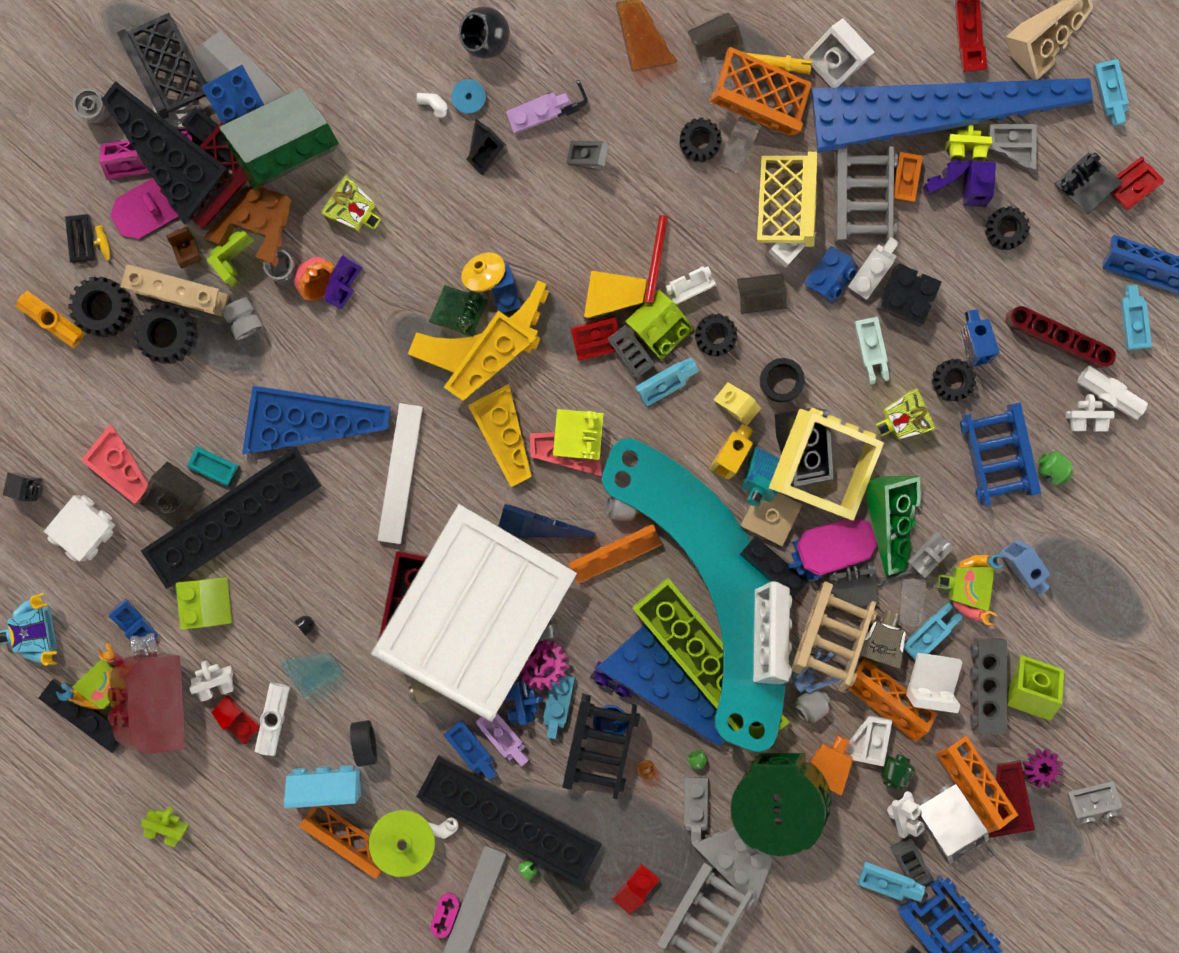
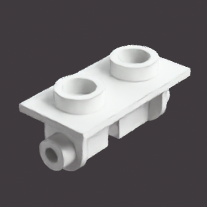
M702 266L688 273L689 280L682 276L669 282V285L666 286V291L675 304L686 301L697 294L717 286L708 266L705 268Z

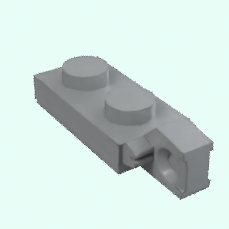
M684 777L685 830H691V843L696 840L701 841V830H706V825H708V777Z

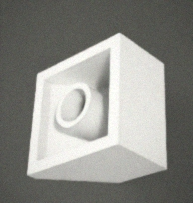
M841 19L831 26L803 57L806 60L812 59L811 66L831 88H838L873 55L874 51L844 19Z

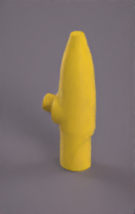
M96 226L97 241H94V245H99L105 259L110 261V248L103 226Z

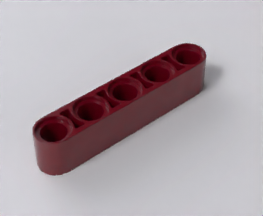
M1018 306L1009 310L1006 314V323L1012 329L1093 367H1108L1116 360V352L1110 346L1027 307ZM1016 311L1020 312L1023 316L1021 324L1014 320V313ZM1037 321L1041 322L1044 326L1042 334L1038 333L1035 329ZM1058 331L1062 332L1065 336L1063 343L1058 342L1056 339ZM1079 341L1086 345L1084 353L1079 352L1077 349ZM1100 351H1103L1107 356L1105 363H1102L1098 358Z

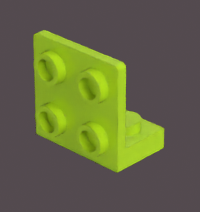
M237 231L228 238L229 242L223 247L218 246L209 253L210 257L206 259L221 279L232 287L240 282L236 277L239 273L228 261L255 241L245 231L241 233Z

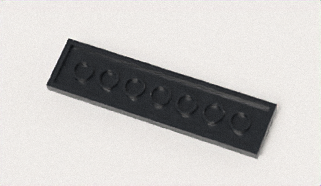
M295 447L140 551L164 587L169 589L320 488L322 484L298 448Z
M438 755L416 796L579 886L602 846V843L441 755Z

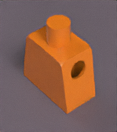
M838 734L833 745L823 741L808 762L814 764L822 772L830 790L842 796L853 756L845 752L850 740Z

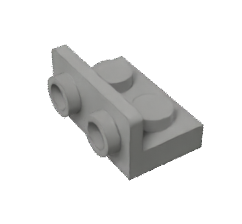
M1113 781L1067 793L1075 816L1073 819L1074 824L1081 823L1082 826H1087L1095 823L1096 819L1104 818V820H1111L1117 818L1123 808Z

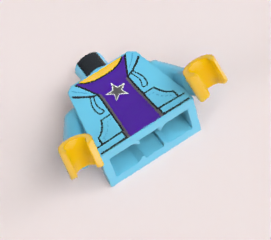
M44 593L33 595L13 612V618L7 620L8 629L0 631V645L11 643L13 652H19L23 658L36 663H42L45 666L56 665L57 662L52 660V655L57 654V651H52L57 649L50 607L47 606L48 603H42L41 596Z

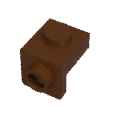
M188 227L175 230L166 235L181 269L203 260L196 239Z

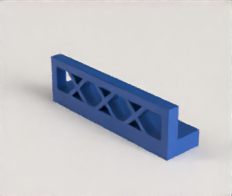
M1113 234L1110 240V251L1103 261V269L1179 294V256ZM1117 245L1123 246L1127 250L1117 248ZM1140 252L1146 254L1149 258L1142 256ZM1162 260L1169 262L1171 265L1165 264Z

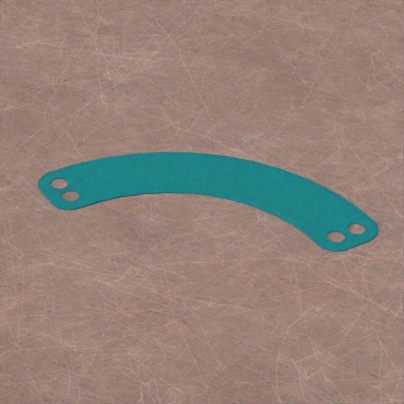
M632 438L621 439L611 448L602 474L603 486L610 496L637 509L669 533L698 569L714 603L723 643L724 673L721 696L715 716L717 732L727 742L753 752L765 751L773 745L777 736L786 684L753 682L755 589L770 583V581L739 555L750 542V538L732 512L708 486L688 469L664 453ZM630 450L637 455L638 462L635 466L628 467L624 465L622 454L625 451ZM624 471L630 476L631 482L628 487L621 488L616 485L614 477L617 472ZM733 713H737L743 718V727L738 731L730 729L727 723L728 717ZM753 722H760L764 726L765 733L760 739H754L749 734V726Z

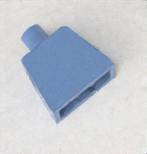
M1015 540L999 553L1005 555L1002 559L1022 584L1031 589L1034 588L1037 594H1042L1049 589L1050 586L1045 579L1049 577L1050 573L1032 546L1020 540Z

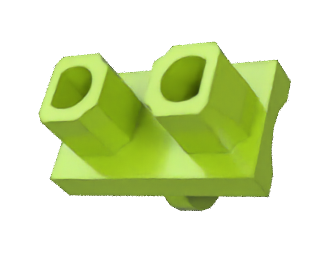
M168 806L166 811L150 809L140 826L144 827V837L155 839L158 833L165 835L164 843L166 845L175 847L188 829L189 823L179 820L180 817L172 814L174 808Z

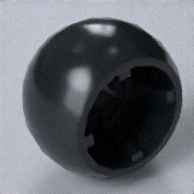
M483 6L474 8L463 17L459 28V36L464 49L477 58L488 59L497 56L506 48L510 37V29L506 18L498 10Z

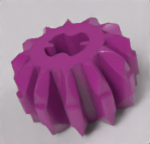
M1036 748V756L1027 753V756L1031 759L1030 761H1023V765L1028 767L1023 770L1024 775H1029L1027 781L1029 783L1035 782V786L1038 788L1043 784L1045 787L1050 788V780L1057 784L1056 774L1063 775V772L1057 769L1063 766L1061 761H1056L1058 754H1051V751L1047 748L1044 749L1043 753L1041 749ZM1041 764L1047 765L1046 769L1043 768L1045 770L1043 773L1039 771V767L1042 768Z

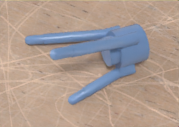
M817 652L813 658L817 660L822 655L821 652ZM829 652L819 661L825 663L835 654ZM810 667L808 669L804 668L800 674L794 673V676L791 677L796 688L801 693L806 690L808 694L816 689L841 681L834 677L813 684L816 679L812 673L816 669Z

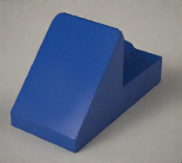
M505 264L503 278L492 288L498 311L502 314L521 308L510 266Z

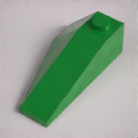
M882 476L871 479L866 488L867 505L885 575H892L906 570L911 548V541L909 540L911 527L915 528L916 520L913 519L915 508L920 505L921 501L920 476Z

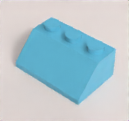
M341 765L339 769L330 770V766L316 767V771H307V768H295L293 772L286 776L284 808L355 804L361 797L360 769L353 768V765Z

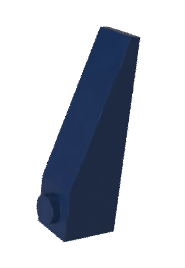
M504 504L498 525L502 530L519 538L593 537L595 533L510 504Z

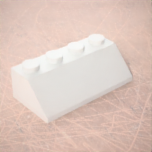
M770 582L755 589L753 682L783 684L789 682L791 676L789 655L792 645L789 641V632L792 628V620L789 618V609L792 605V596L790 595V588L778 582Z

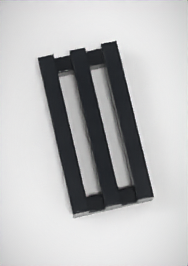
M90 215L65 216L70 263L95 261ZM81 220H84L87 256H85ZM72 221H76L79 257H76Z

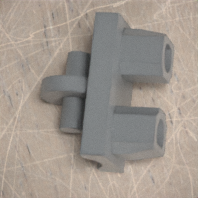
M936 531L907 562L925 578L954 547Z

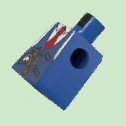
M978 309L967 311L964 313L967 324L961 330V337L968 365L974 367L991 363L1000 352L990 320H981Z

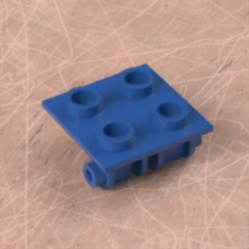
M243 65L201 86L220 122L223 124H227L264 106Z

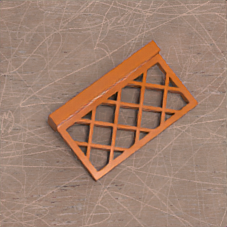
M729 47L716 89L711 94L709 102L792 137L802 129L803 123L801 119L812 83ZM732 56L740 59L742 68L734 70L731 64ZM750 67H759L763 77L755 80ZM745 70L750 83L742 86L737 73ZM773 75L779 76L784 85L776 89L770 77ZM731 76L737 89L729 90L723 87L725 79ZM765 79L770 92L762 95L757 82ZM793 84L804 87L802 95L797 98L791 88ZM751 85L757 95V98L753 100L748 98L744 91V88ZM785 88L791 101L783 104L778 91ZM772 94L777 107H768L764 98ZM793 103L796 110L795 118L787 114L785 106Z

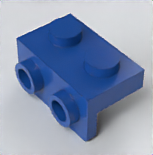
M830 246L804 284L833 304L842 295L847 283L855 277L859 267L852 257Z

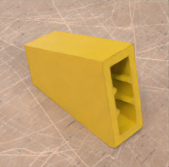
M591 271L584 319L589 320L642 305L646 294L647 279Z

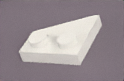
M869 715L850 739L845 752L853 756L854 761L884 766L892 719Z

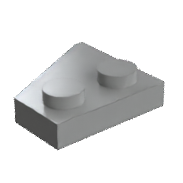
M1037 124L988 125V137H992V144L989 150L1029 170H1036Z

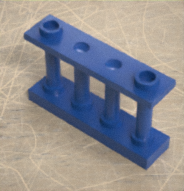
M1021 402L1006 405L1007 410L1003 414L972 420L971 414L962 415L960 428L962 434H966L978 487L975 489L977 501L981 502L982 506L991 505L990 497L1023 490V492L1030 496L1041 494ZM1005 422L1011 424L1012 433H1010V436L977 443L974 429ZM1008 445L1016 446L1018 455L1014 459L982 466L980 452ZM1016 467L1021 469L1023 478L1020 481L987 488L986 474Z

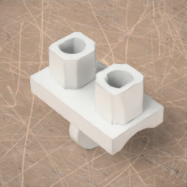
M1088 394L1085 401H1078V408H1085V411L1066 412V419H1070L1071 431H1086V419H1093V431L1106 432L1109 429L1110 419L1114 418V411H1094L1095 408H1102L1103 403L1102 401H1095L1093 394Z
M207 660L201 663L202 669L195 671L196 677L191 679V686L189 687L191 694L196 693L201 702L213 697L211 688L215 686L219 687L221 694L232 692L234 687L232 681L233 669L231 665L219 669L218 664L210 666Z
M906 791L902 799L899 801L894 800L888 807V815L890 818L895 819L900 837L905 838L909 834L918 837L925 830L924 823L918 820L921 812L920 805L914 803L912 793Z

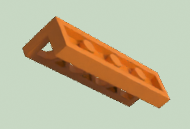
M650 524L568 562V565L572 571L577 573L575 579L579 584L657 548L662 543L654 525Z
M863 657L854 671L857 674L853 686H849L847 689L882 717L892 719V724L914 742L918 741L929 732L937 713L932 709L914 707L906 696L907 689L866 657ZM864 667L871 671L873 678H869L861 672ZM881 682H885L891 692L884 690ZM900 697H904L908 701L909 706L903 705ZM918 711H922L928 716L926 722L919 717Z
M967 735L936 753L953 782L957 784L988 833L1000 830L1018 816ZM961 744L968 751L967 758L962 757L957 750V747ZM972 765L978 766L980 769V778L975 777L972 773ZM985 785L991 786L993 789V798L988 797L985 793ZM998 805L1004 806L1009 814L1004 819L998 813Z
M313 806L300 823V828L376 879L382 871L371 858L369 851L370 835L329 806ZM318 807L326 812L328 821L319 823L312 818ZM341 822L345 825L347 834L338 836L333 832L332 824ZM360 835L365 839L366 847L357 849L353 846L351 837Z

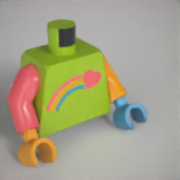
M1004 554L993 556L973 555L960 561L958 567L952 568L951 576H938L937 588L949 590L948 599L953 600L954 607L965 617L983 621L989 626H995V624L989 622L988 618L991 615L998 617V614L989 611L995 568L1005 567V565L997 563V558L1005 557Z
M107 643L106 649L108 652H102L101 649H98L101 660L72 687L74 690L71 691L66 683L61 685L67 691L63 694L56 692L58 699L62 701L69 700L77 705L95 710L108 708L111 705V702L108 700L111 672L115 665L123 658L116 652H113L112 645Z

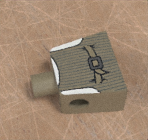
M886 610L882 623L874 620L872 625L869 624L860 656L900 669L906 631L896 628L900 614Z

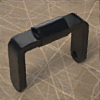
M579 79L576 82L584 100L564 107L561 110L562 113L558 114V117L580 111L579 108L588 104V98Z

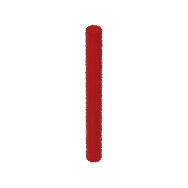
M659 215L644 299V303L652 305L654 302L668 216Z

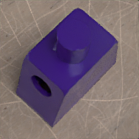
M969 161V167L965 170L963 206L986 207L989 204L995 191V162Z

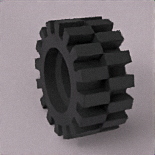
M699 117V119L696 120L694 118L691 122L685 124L680 134L679 145L682 153L687 155L686 158L689 160L691 158L694 162H705L707 159H712L718 153L722 137L716 123L713 124L710 119L704 120V117ZM699 131L705 132L709 137L708 146L702 149L696 148L691 141L693 134Z
M1008 206L993 212L985 223V227H987L985 235L988 234V242L991 241L993 243L992 246H998L1000 250H1011L1021 245L1028 238V231L1030 230V226H1028L1030 221L1029 218L1026 219L1024 217L1026 215L1024 211L1021 213L1019 208ZM1002 220H1011L1015 224L1016 231L1013 236L1005 237L1000 233L999 224Z
M719 313L704 317L696 328L695 339L697 346L709 356L717 357L728 353L736 344L738 337L735 323L728 316H723ZM713 326L721 327L725 332V339L720 344H713L708 340L707 332Z
M950 359L942 362L932 374L934 376L931 379V382L934 384L933 390L937 391V395L943 397V400L958 401L967 398L974 391L973 387L977 383L975 381L976 373L972 371L974 368L969 366L968 362L961 361V359ZM951 371H956L962 376V385L958 389H951L946 384V376Z

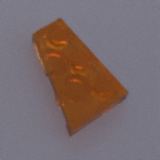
M625 0L616 3L631 72L675 64L677 59L669 51L663 36H660L653 24V19L642 1Z

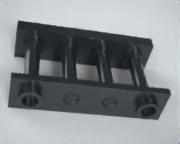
M582 693L562 788L571 790L573 782L578 783L579 780L614 788L613 799H617L619 792L624 791L626 778H622L633 727L638 728L640 714L637 713V705L632 704L630 714L595 707L594 704L590 703L591 695ZM597 716L628 723L626 735L589 728L590 726L586 725L587 717ZM588 737L622 744L621 757L585 750V747H581L582 739L587 740ZM586 759L619 766L616 779L582 772L579 768H576L578 760Z

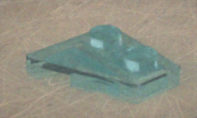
M332 653L284 658L279 661L303 698H306L344 673Z

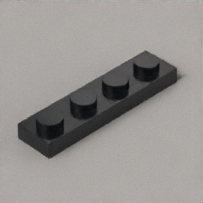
M52 679L38 699L112 754L115 753L120 744L114 737L113 727L110 725L109 719L95 709L77 705L69 700L62 701L58 699L56 692L63 694L67 690H64L61 686L62 684L56 679Z

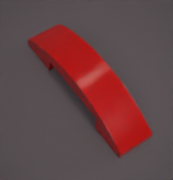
M955 0L958 46L963 72L987 70L986 46H983L980 0Z

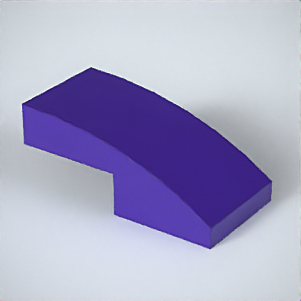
M342 255L330 277L324 300L342 310L354 292L350 285L363 267Z

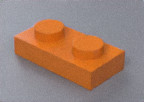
M899 152L894 177V200L915 202L923 156Z

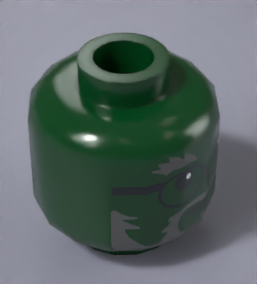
M897 754L896 758L888 757L880 775L884 780L883 784L899 791L902 788L909 787L915 772V768L909 764L910 759Z

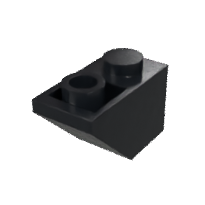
M8 472L3 495L19 501H37L43 491L42 478Z

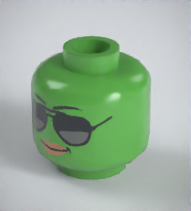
M1053 451L1049 454L1047 452L1044 453L1037 462L1039 464L1038 474L1051 485H1063L1073 475L1072 462L1058 451Z

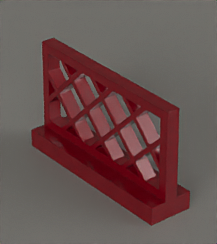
M222 122L199 146L203 150L214 149V159L217 161V149L229 148L228 145H216V136L220 132L218 128L224 125ZM213 140V146H208V144ZM232 152L231 162H219L222 165H232V175L229 179H221L219 181L225 183L221 188L218 183L216 185L217 192L214 196H208L206 199L210 200L204 206L203 202L198 214L190 218L203 230L248 181L240 166L235 171V165L238 162H234Z

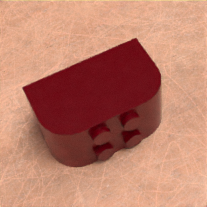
M396 550L379 639L428 555Z
M160 653L131 656L119 661L111 672L110 688L108 689V700L111 702L112 712L109 713V722L113 727L116 741L126 749L147 754L185 750L180 655Z

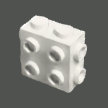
M74 495L44 530L48 535L47 539L57 547L59 545L66 550L65 554L75 562L77 560H91L99 551L97 549L102 541L105 543L113 535L112 529L115 527V524L111 522L112 517L103 510L99 512L93 506L95 503L85 495Z

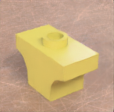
M728 382L714 398V401L746 426L761 409L754 398Z

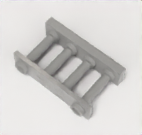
M847 146L846 148L835 150L834 242H844L850 234H885V243L888 242L890 237H896L897 223H893L894 167H897L898 155L894 153V146H889L885 151V155H851V153H847ZM851 165H885V179L851 178V176H847V167ZM850 188H885V202H854L847 199V190H850ZM850 211H885V225H850V222H847V213H850Z
M705 862L657 944L664 949L669 945H676L687 953H705L680 937V933L677 931L681 924L684 926L687 924L717 944L712 953H720L745 909L749 911L753 905L755 898L752 896L755 891L750 889L744 895L717 878L715 873L712 872L715 867L710 862ZM711 884L741 903L735 915L703 896L704 893L701 892L703 886ZM699 904L729 923L723 935L718 934L691 916L692 913L689 912L692 905L697 906Z

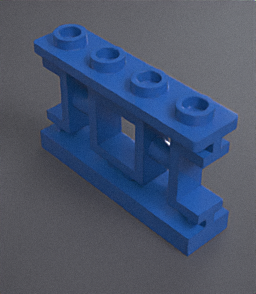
M941 875L937 876V880L930 883L936 894L920 907L910 899L909 903L906 905L903 903L897 908L900 915L931 953H943L941 950L943 946L949 953L958 947L964 953L1002 952L998 947L1001 942L993 932L988 934L983 927L986 926V923L978 914L972 915L968 910L972 906L963 895L960 898L956 895L954 891L957 887L949 878L944 880ZM944 887L960 906L961 910L959 912L953 905L945 911L940 909L937 904L946 897L940 888ZM913 910L920 917L929 910L936 918L927 924L933 932L929 935L911 913ZM955 915L965 927V930L951 942L947 943L936 928ZM973 923L989 942L990 947L987 948L982 941L973 948L966 940L975 934L969 926Z

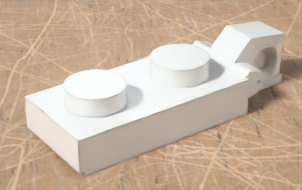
M890 237L884 247L878 245L874 248L848 287L865 299H868L893 264L896 255L892 252L897 247L898 241Z

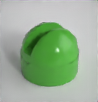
M703 750L694 751L687 756L689 765L694 769H702L707 763Z
M524 861L517 866L527 881L534 878L537 873L536 866L532 869L529 868L534 863L532 861Z

